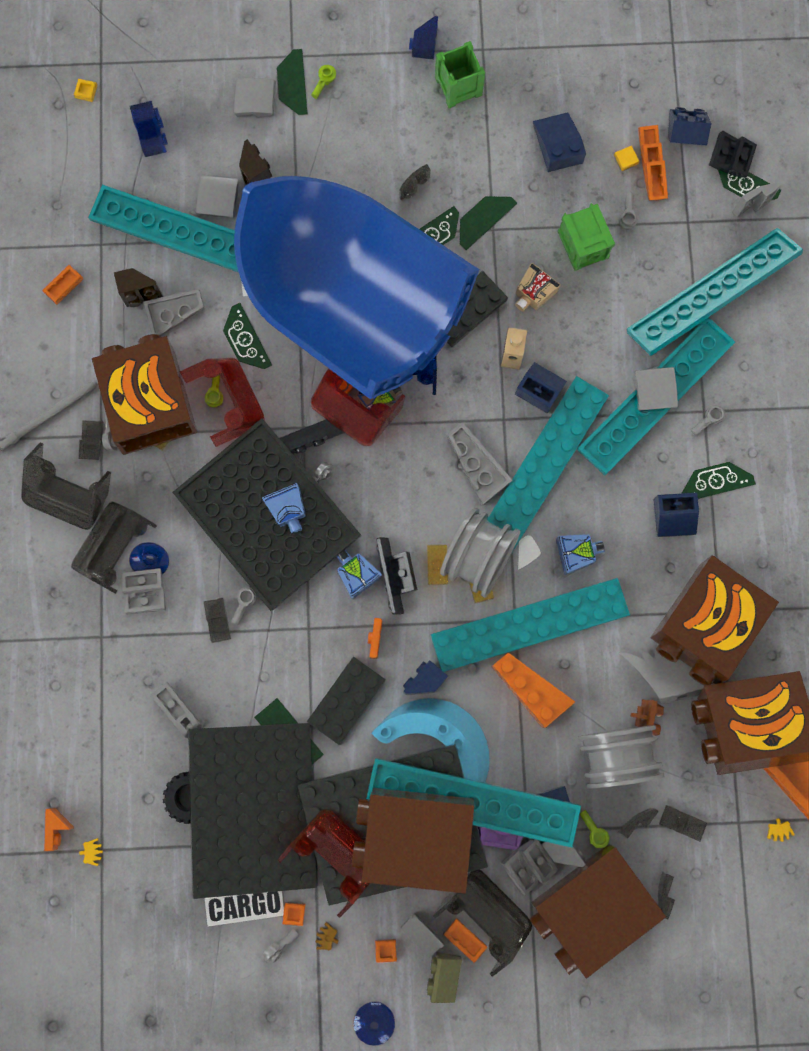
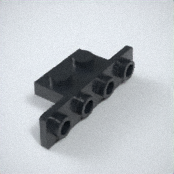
M335 415L279 439L292 454H300L305 452L308 447L313 445L314 447L320 446L326 440L345 433L339 416Z
M379 537L377 538L376 548L381 558L380 567L385 577L384 586L388 592L389 609L393 615L404 614L401 594L418 590L410 552L392 555L389 539Z

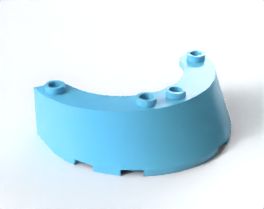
M434 698L410 701L392 711L371 733L380 742L386 744L401 736L414 733L432 736L441 741L445 746L456 744L464 777L483 783L486 782L489 771L487 740L476 720L456 704Z

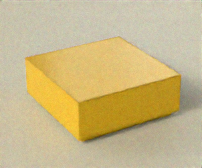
M78 78L74 97L93 102L98 86L97 83Z
M632 145L614 154L621 171L639 164V159Z

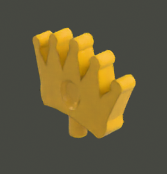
M777 818V824H768V839H771L772 835L774 841H777V837H779L780 841L783 842L784 835L786 839H790L789 832L792 836L795 835L788 821L781 823L780 818Z
M98 838L83 843L85 851H79V855H85L83 860L85 864L99 865L94 861L102 859V857L96 856V854L103 853V850H96V848L102 845L93 844L99 840Z

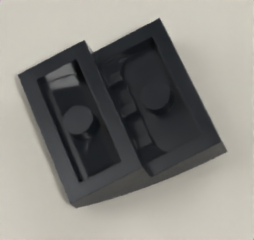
M721 131L718 134L709 166L730 175L746 178L757 144L743 136L737 139L727 132Z

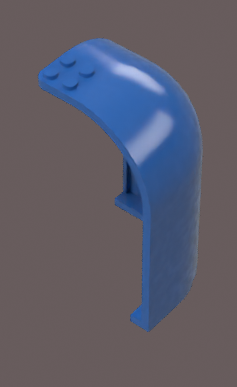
M280 176L245 185L235 225V258L242 284L249 299L269 324L369 399H373L407 383L413 378L412 374L417 370L422 371L434 359L450 338L448 333L452 326H457L480 269L373 198L344 185L302 176Z

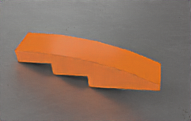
M658 125L639 127L640 151L649 201L668 199L665 160H663L662 143L659 142Z

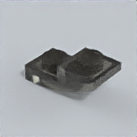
M428 164L417 169L405 180L399 189V198L401 200L413 197L417 193L418 184H424L429 180L431 169Z

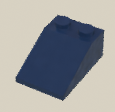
M568 112L533 121L548 172L583 164L586 156L585 147L581 135Z

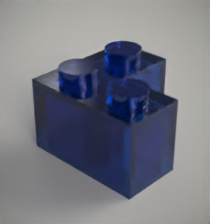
M152 101L131 105L130 110L133 123L138 132L141 149L145 157L167 152L165 145L168 144L166 134H162L161 128H164V124L158 107L154 108Z

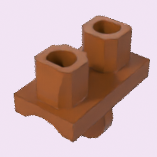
M642 699L641 706L637 708V713H631L630 717L636 718L635 726L638 727L656 725V730H652L653 735H660L661 726L654 724L655 716L662 717L664 707L657 704L658 701Z

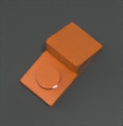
M48 808L45 811L44 851L58 849V846L61 844L59 830L74 829V826L56 808Z

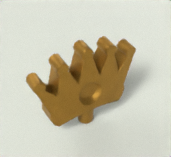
M325 922L327 928L320 927L323 933H317L316 936H319L321 940L316 939L315 942L322 945L320 947L317 946V950L329 951L332 949V942L338 944L339 940L334 938L338 931Z

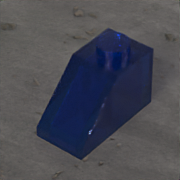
M434 16L414 31V38H410L409 42L412 57L434 60L438 16Z

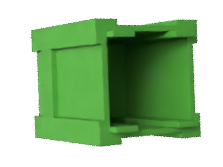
M471 41L445 53L442 51L436 54L435 79L443 90L448 108L455 107L456 104L473 97L478 98L483 95L485 71L479 65L473 52Z
M591 203L589 208L572 214L564 213L558 234L574 271L609 259L615 242L599 205Z

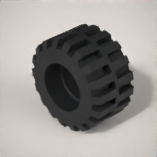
M183 772L171 778L172 780L167 783V788L163 791L165 798L162 800L166 805L164 809L170 813L169 816L171 818H175L176 822L190 824V810L183 807L179 799L182 788L189 785V772Z

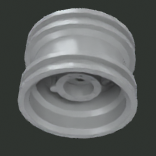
M474 507L456 533L444 558L440 574L442 576L449 574V579L455 581L459 576L473 583L472 591L475 593L481 591V596L486 598L504 570L517 543L520 530L516 528L512 531L509 524H506L501 529L487 521L488 514L486 512L479 514L480 510Z
M656 725L578 736V740H583V746H580V751L588 753L590 771L584 773V777L589 778L586 788L628 785L664 778V773L659 772V768L663 767L662 762L654 760L651 744L653 741L658 740V736H653L652 730H656Z

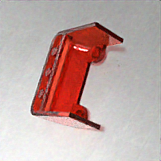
M232 357L210 358L179 371L186 383L202 376L206 378L221 376L235 408L225 414L224 421L227 429L210 436L215 447L241 436L261 418L265 421L264 413L237 359Z
M328 369L311 398L312 409L359 444L371 446L401 411L406 396L402 394L391 408L385 403H376L368 410L339 388L343 383V379Z
M330 810L320 811L278 859L281 863L292 849L304 857L309 856L315 850L345 878L340 884V892L348 900L337 914L339 918L355 903L370 884L362 882L363 869L352 868L355 841H365Z

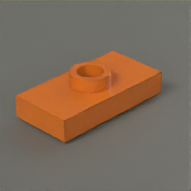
M68 265L42 291L58 305L84 278Z
M374 618L373 632L368 634L367 644H371L370 659L378 658L383 622L381 618Z
M457 918L443 933L473 963L488 948Z

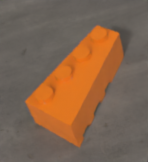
M510 653L504 655L491 666L542 728H546L575 703L574 700Z

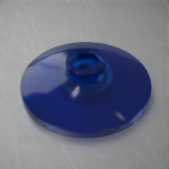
M146 542L137 545L132 550L129 563L134 572L160 568L162 574H164L169 566V555L162 546Z
M368 1002L356 1012L354 1030L357 1037L365 1044L372 1046L381 1045L388 1041L394 1032V1015L385 1004ZM372 1022H377L378 1027L376 1029L371 1028L370 1024Z

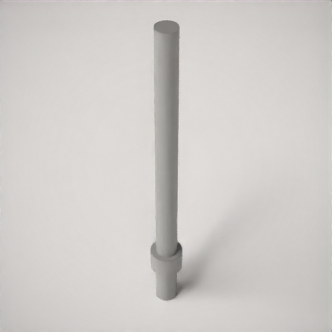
M92 381L16 432L12 431L6 435L7 438L0 442V451L11 444L14 445L19 442L21 437L95 389L96 386Z

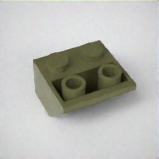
M437 952L436 957H432L430 970L433 978H429L427 984V995L430 996L431 1003H455L462 963L461 956Z

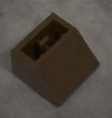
M248 139L244 141L239 163L245 185L272 177L269 163L265 158L262 159L259 156L260 152L255 144L251 145Z
M134 268L114 272L118 293L127 307H138L144 301L163 297L156 281Z

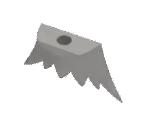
M657 644L654 649L655 659L646 652H642L644 660L628 653L619 652L644 677L662 704L696 697L704 687V685L698 683L690 676L689 672L692 668L680 659L677 662H671L662 657L656 651Z

